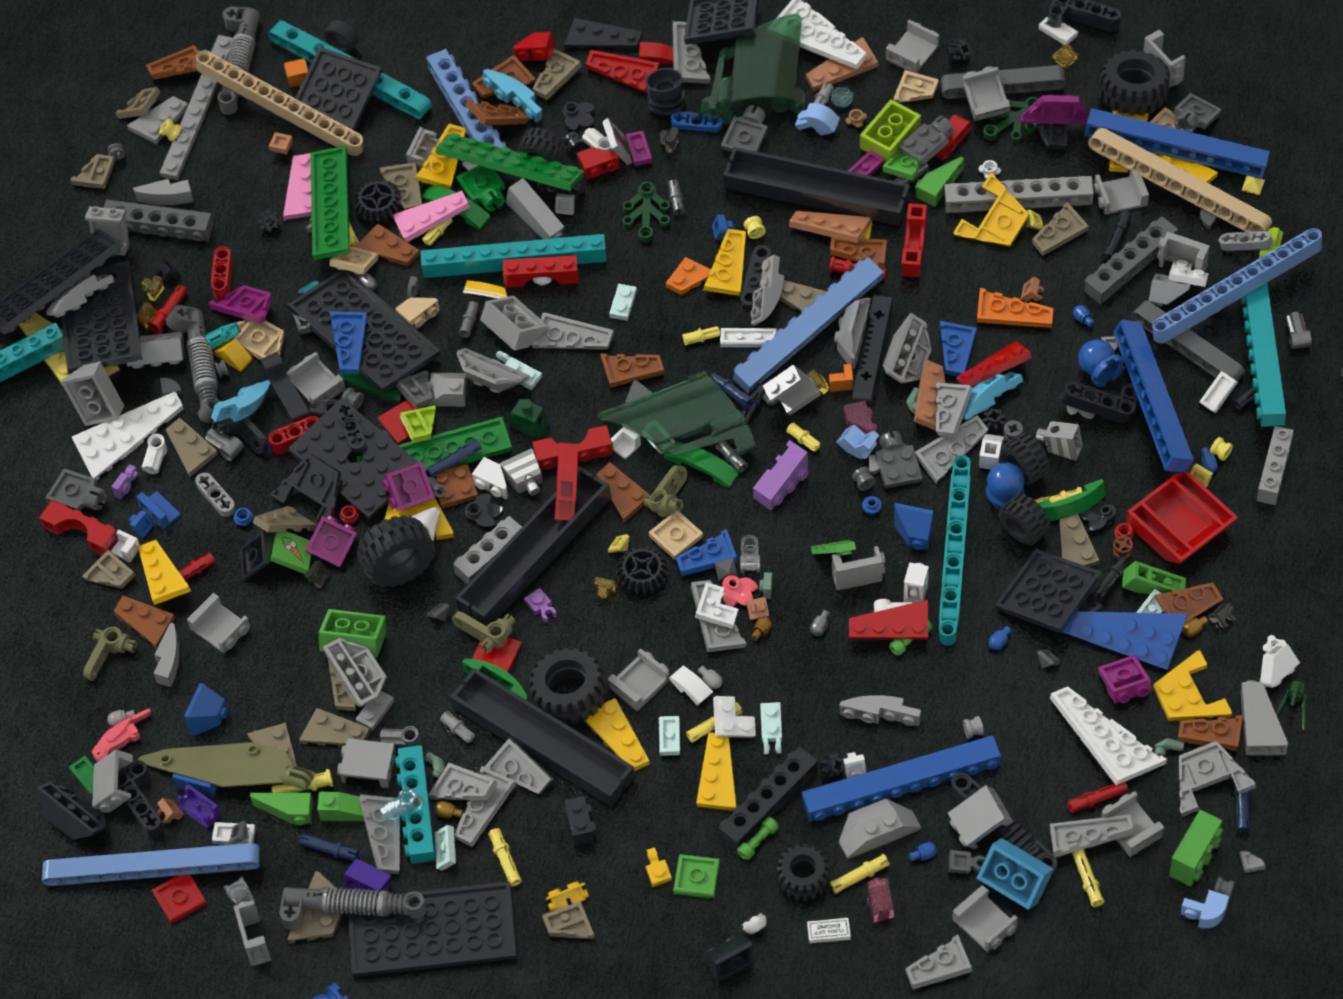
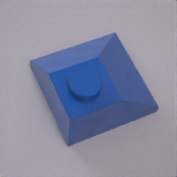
M895 503L894 526L908 546L917 550H928L933 533V511Z
M199 684L184 715L190 735L195 736L220 725L222 719H225L228 714L225 699L206 685Z

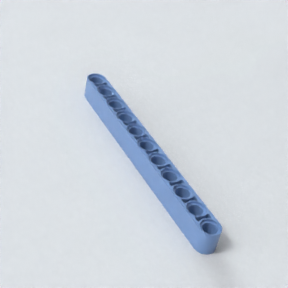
M1311 228L1159 317L1152 324L1153 339L1157 343L1168 342L1318 253L1322 249L1321 231Z
M246 843L46 860L43 862L42 883L55 886L256 869L259 867V845Z

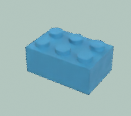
M1001 838L992 844L977 879L1029 910L1039 902L1054 869Z

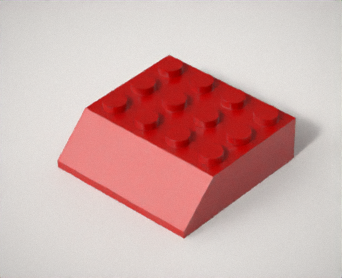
M1186 471V473H1176L1127 511L1126 523L1166 561L1182 563L1238 520V517L1193 475Z

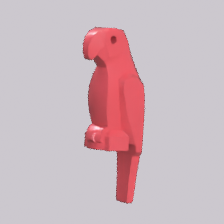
M146 709L107 730L92 750L94 759L99 762L115 749L120 750L130 741L135 742L140 739L134 724L151 715V710Z

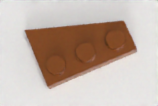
M609 462L596 474L598 478L609 484L612 496L611 501L614 508L620 514L623 523L644 506V499L649 494Z
M126 596L121 597L114 609V614L130 628L136 630L142 638L147 639L156 649H158L169 624L173 623L175 619L172 613Z
M1243 715L1236 716L1233 719L1218 717L1217 720L1210 721L1205 719L1180 721L1177 741L1203 746L1217 741L1224 749L1237 751Z

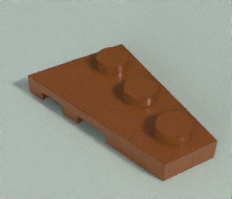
M194 45L147 64L146 67L153 80L198 71L196 55L199 51Z
M514 55L492 69V71L503 73L516 79L525 86L536 83V79ZM483 76L472 82L473 89L482 99L496 95L491 88L486 87L483 83Z
M467 99L465 103L480 122L486 126L526 124L528 117L518 107L501 104L498 107H494L484 101L481 104L474 103L472 99Z
M379 224L355 246V248L378 253L379 257L387 258L390 262L409 266L420 255L417 248Z
M832 237L830 255L856 262L864 261L869 257L879 268L884 269L887 240L860 239L858 243Z
M600 354L610 388L630 383L634 380L638 381L665 374L660 355L637 354L636 356H624V354H617V356H607V354Z
M1214 583L1154 595L1155 600L1164 613L1188 614L1185 623L1223 600Z

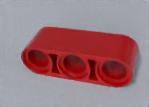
M956 114L949 119L952 128H954V132L948 137L949 143L934 155L943 161L963 140L971 128V122Z
M225 246L218 247L214 252L211 287L217 300L225 299L223 295L229 293L231 289L233 260L229 248Z
M311 416L271 432L269 442L272 452L279 455L289 452L288 448L319 418Z

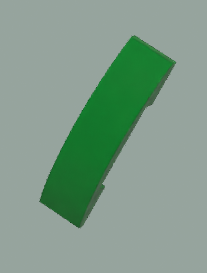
M431 185L421 196V200L428 203L457 192L441 186ZM466 198L470 208L457 215L465 218V223L481 230L491 217L480 206Z
M675 442L664 454V458L678 465L685 463L712 476L713 481L728 488L732 486L739 475L735 468L722 459L686 443Z
M1100 479L1084 485V492L1051 503L1049 499L1038 502V504L1045 510L1050 521L1079 514L1097 504L1106 495L1104 481Z
M464 659L462 661L464 672L469 674L475 668L528 701L523 687L505 670L481 660Z

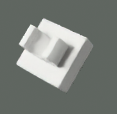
M853 752L847 754L848 758L843 759L847 779L866 773L863 754L856 756V753Z

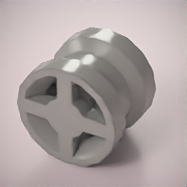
M979 716L974 717L973 720H963L964 731L968 739L973 738L974 735H984L983 725Z

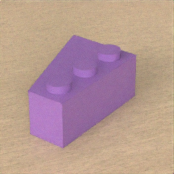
M790 440L786 444L788 449L782 456L778 455L775 460L778 462L772 470L767 469L753 487L754 499L770 510L775 506H779L788 493H792L800 480L803 481L808 475L807 452Z

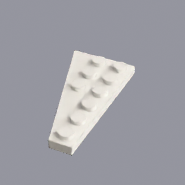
M791 0L768 28V34L855 69H858L867 58L864 50L853 41L850 42L842 32H838L835 29L834 25L818 12H814L809 4L801 0Z
M172 392L120 415L117 420L104 422L72 436L73 442L91 477L98 480L102 473L108 472L113 468L112 465L119 459H124L141 445L148 435H153L159 426L169 422L181 412L183 405L176 392Z

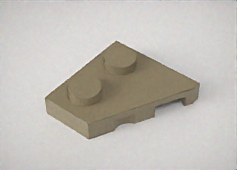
M107 550L82 577L86 581L122 589L135 576V573Z

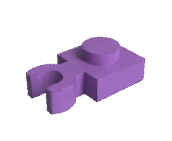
M129 465L125 473H121L111 486L116 498L121 500L130 491L131 481L138 475V472L135 471L137 469L135 466Z
M540 588L524 598L525 603L535 615L541 613L544 622H548L547 614H552L554 617L557 616L556 610L550 607L552 605L550 599Z

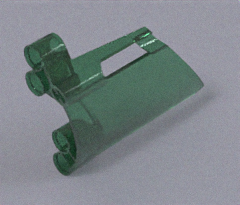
M797 13L764 23L755 28L754 34L740 36L737 38L734 46L730 48L725 47L720 51L712 94L700 101L698 118L701 121L704 119L703 114H711L713 119L707 121L708 117H705V122H712L714 118L719 121L718 119L721 117L723 123H729L733 117L734 102L753 98H772L771 107L775 112L779 113L785 112L787 108L793 113L798 114L805 110L807 94L795 86L802 18ZM735 56L733 76L722 79L724 60H729Z
M705 370L687 376L688 380L603 411L597 416L598 419L617 424L653 442L659 450L671 455L728 439H733L739 456L757 450L745 417L737 410L722 389L707 375ZM707 425L712 427L711 435L688 444L676 446L670 441L672 438Z

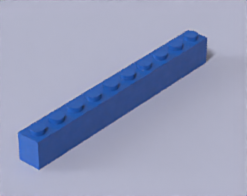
M1091 108L1084 136L1092 137L1099 128H1105L1149 152L1263 179L1270 151Z
M1121 320L1113 333L1122 357L1125 360L1126 368L1165 471L1186 473L1194 460L1193 455L1189 449L1141 322Z
M992 735L802 792V802L809 821H821L828 816L841 815L851 809H861L865 805L876 803L883 799L898 798L908 792L914 793L928 786H938L942 782L952 781L954 775L958 773L975 775L985 769H995L1001 764V754Z

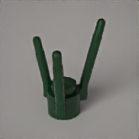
M1293 681L1290 684V688L1286 689L1285 695L1275 713L1278 716L1288 697L1291 700V706H1294L1295 702L1302 701V731L1304 732L1306 731V700L1308 696L1305 693L1306 685L1299 681Z

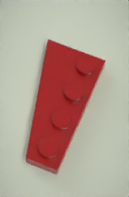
M590 50L586 68L647 93L646 78L651 72L659 69V62Z
M1015 341L968 371L963 372L956 379L958 384L971 385L972 387L1031 359L1032 356L1029 350Z
M928 600L849 618V639H928Z

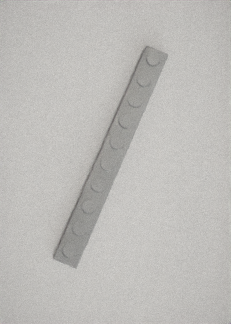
M218 35L211 53L227 61L233 38ZM204 74L199 79L181 121V131L173 140L160 170L161 177L178 180L219 83Z

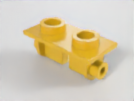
M579 881L567 885V890L561 892L560 889L549 892V897H546L545 900L550 899L551 901L548 904L550 911L569 906L567 898H570L572 904L586 900V897H589L586 889L582 890V886L585 883L579 884Z

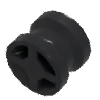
M570 132L563 138L564 145L572 155L581 152L585 147V142L579 139V135L576 132Z

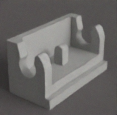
M420 127L406 154L407 162H415L416 168L421 169L439 141L436 138H432L436 137L437 134Z

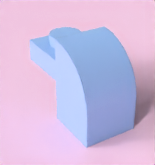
M810 103L807 110L799 113L795 126L799 130L813 127L820 135H825L835 131L840 118L830 108L822 104Z
M852 425L843 432L836 443L855 457L866 459L877 445L876 439L879 435L874 430L864 434L857 426Z
M1209 890L1205 904L1184 898L1181 914L1189 919H1199V928L1214 927L1222 921L1225 915L1229 896Z

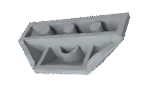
M868 297L856 300L845 309L844 316L839 318L838 327H840V330L835 333L834 342H837V350L847 364H851L852 369L856 367L870 315L871 298Z
M912 313L908 315L894 334L883 362L886 373L900 383L919 381L921 379L923 363L928 360L931 352L930 339L926 330L927 324Z
M467 348L457 351L459 362L467 378L473 380V383L476 385L490 387L489 390L500 393L530 379V375Z
M338 638L323 646V650L335 675L353 703L362 707L378 698L385 683L386 675L368 647L346 641L342 638Z
M883 799L849 813L839 844L848 860L921 830V826L912 810L888 799Z

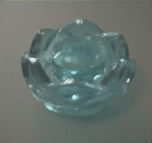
M838 87L833 90L831 101L837 107H847L853 101V93L848 88Z

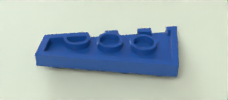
M330 311L340 374H359L367 312Z

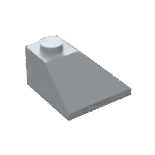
M1155 274L1152 279L1149 301L1153 302L1152 304L1156 306L1169 304L1188 291L1192 284L1170 281L1167 275Z
M431 373L430 391L432 392V404L428 406L465 407L468 383L465 373Z

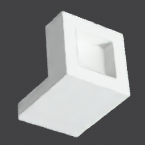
M627 425L611 438L612 450L624 459H627L641 446L640 435Z
M118 530L116 533L118 542L111 550V553L130 563L139 551L138 539Z

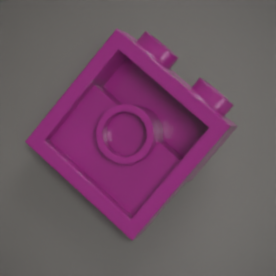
M422 462L383 476V488L385 491H389L391 496L389 504L392 509H396V512L435 498Z
M322 516L305 551L340 568L357 536V532H355L354 527L348 524L344 526L338 524V520L331 516H327V518Z
M1135 655L1098 667V673L1106 684L1107 692L1114 703H1126L1132 697H1144L1151 691L1150 678Z

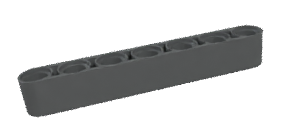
M1057 65L999 70L998 72L1005 94L1058 90L1066 85L1064 69L1062 66ZM966 73L948 74L941 78L942 95L944 98L967 97L962 83L963 76Z
M1144 301L1132 312V318L1134 321L1141 322L1143 328L1153 334V322L1166 313L1151 302ZM1190 329L1165 342L1215 378H1217L1221 371L1237 382L1245 375V370L1239 363Z

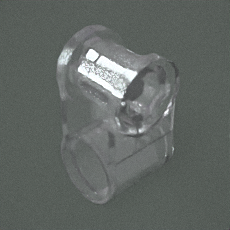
M746 535L741 540V573H744V571L760 572L758 539L753 535Z
M242 877L232 885L224 886L230 901L235 906L243 901H254Z

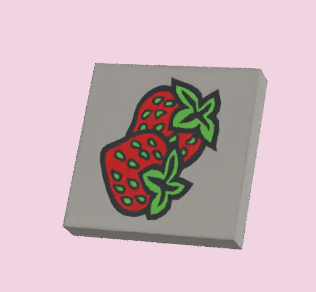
M609 118L603 120L611 149L627 165L633 163L624 134Z

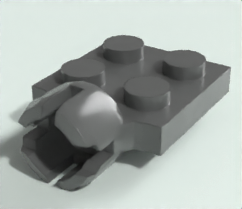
M1190 93L1174 109L1173 114L1177 118L1174 121L1175 128L1179 130L1184 129V131L1192 132L1195 128L1205 130L1220 115L1222 109Z
M750 105L745 109L743 116H734L722 141L721 149L732 152L733 147L758 152L768 131V126L763 125L765 120L764 110L757 106L755 113H753L752 111L755 106Z
M939 116L930 125H921L898 145V148L905 155L924 165L949 143L948 137L954 132V128H952L951 122L946 117Z
M892 431L894 436L892 438L889 432L883 434L879 441L882 450L876 451L875 457L884 487L890 488L922 482L923 478L913 445H905L898 431Z
M63 469L45 499L48 503L51 501L61 502L72 510L81 511L86 507L100 510L103 506L98 505V503L105 504L107 495L104 489L96 487L98 482L95 478Z

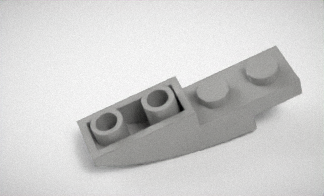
M772 255L762 263L761 288L754 291L752 297L751 325H756L765 320L775 308L781 295L784 276L778 274L780 257Z
M89 275L86 278L79 279L74 287L64 290L59 298L52 301L46 311L47 315H55L57 318L64 316L68 310L73 311L81 308V304L87 302L85 297L93 295V291L97 289L104 290L108 288V284L114 282L113 276L101 275L95 277V275Z
M871 695L840 702V715L849 719H860L866 723L878 724L880 717L888 721L903 722L908 726H919L921 721V710L904 706L903 698Z

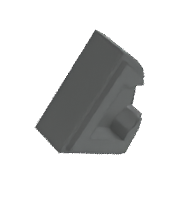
M1201 208L1200 217L1203 225L1210 230L1218 217Z
M410 277L407 299L416 298L419 291L417 277Z
M160 378L163 396L172 392H176L177 395L182 394L177 382L169 378Z

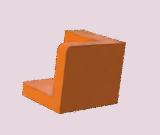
M305 59L284 63L290 88L302 85L308 72Z
M844 364V373L829 375L831 392L853 390L851 364Z

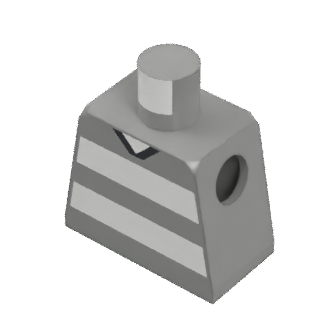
M1052 421L1049 423L1047 430L1040 428L1037 430L1036 439L1045 441L1048 452L1077 461L1083 447L1078 424Z
M529 449L500 463L504 478L518 493L528 490L529 494L534 496L540 492L538 485L542 483V475L533 449Z

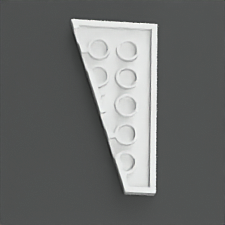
M1069 687L1051 693L1050 699L1115 785L1166 764V758L1162 755L1159 757L1152 752L1153 749L1151 747L1141 744L1136 740V736L1113 719L1109 720L1104 717L1102 711L1089 706L1086 703L1087 700Z

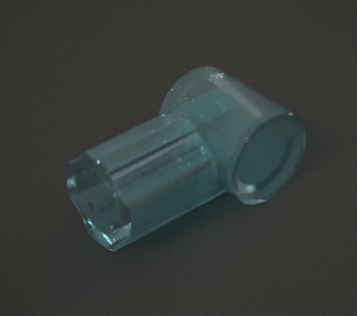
M406 788L400 792L399 797L384 804L381 811L386 820L391 822L409 811H419L424 804V800L414 790Z

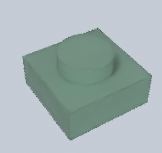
M764 572V580H760L759 591L763 592V597H766V599H771L772 573Z

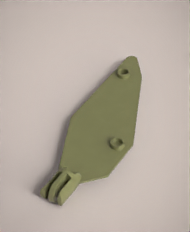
M252 742L171 748L143 755L138 759L145 762L146 766L221 787L284 783L307 790L315 777L314 771L293 766L286 752Z

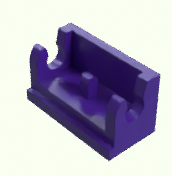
M187 784L184 788L185 795L183 797L178 795L177 797L178 806L185 814L208 830L221 816L218 805Z
M356 858L344 873L345 886L352 890L356 888L357 890L365 889L366 891L374 889L375 892L377 890L387 891L390 887L387 884L391 879V875Z

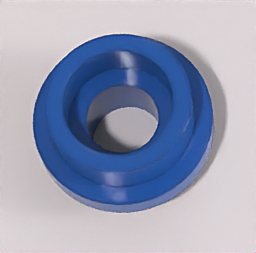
M874 496L865 498L862 503L863 510L869 515L877 514L882 507L880 499Z
M239 508L234 514V521L239 526H247L253 520V514L247 508Z

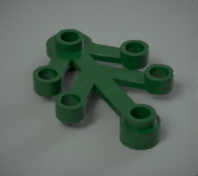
M1030 97L1025 102L1009 100L1010 110L1008 113L988 118L992 121L997 120L998 117L1007 119L996 126L993 124L986 125L984 127V137L988 141H993L997 138L999 132L1014 123L1011 141L1019 143L1022 139L1020 117L1038 98ZM1012 108L1021 109L1018 112L1011 111ZM1034 123L1025 124L1026 133L1032 134L1035 132L1036 125Z
M651 182L641 183L638 188V194L623 203V211L631 213L622 219L625 228H631L634 225V220L643 214L642 227L638 230V236L644 243H648L653 239V230L650 227V214L659 220L661 227L666 228L670 225L669 216L661 213L670 211V202L663 200L656 194V188ZM643 199V204L634 211V205ZM650 199L659 205L660 211L650 204Z

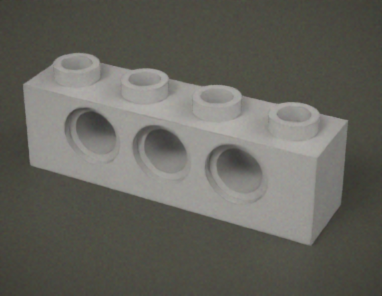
M1278 426L1274 427L1258 489L1257 501L1276 505L1294 430Z
M510 516L505 520H501L496 528L491 532H487L482 540L477 544H473L468 552L455 560L453 564L455 574L468 584L522 526Z

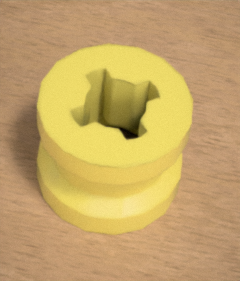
M167 119L162 124L159 134L168 137V140L173 141L180 133L181 126L175 125L172 120Z
M758 216L750 217L744 222V227L748 230L747 233L751 239L760 238L766 232L765 227L761 225L762 220Z
M1218 437L1212 444L1210 453L1219 456V459L1224 461L1230 455L1233 445L1225 443L1223 438Z

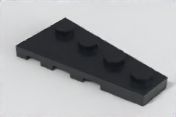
M574 18L564 43V49H571V47H579V49H587V47H597V49L613 47L614 49L637 50L642 38V32Z

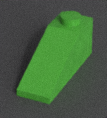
M959 157L927 173L922 180H918L915 186L916 198L935 207L944 196L945 184L953 183L963 171L964 158Z
M1137 561L1123 570L1122 588L1137 593L1151 594L1156 589L1163 594L1185 589L1186 578Z
M319 792L318 813L320 821H365L358 796L341 792Z
M251 793L250 795L253 806L291 824H311L313 809L311 793Z

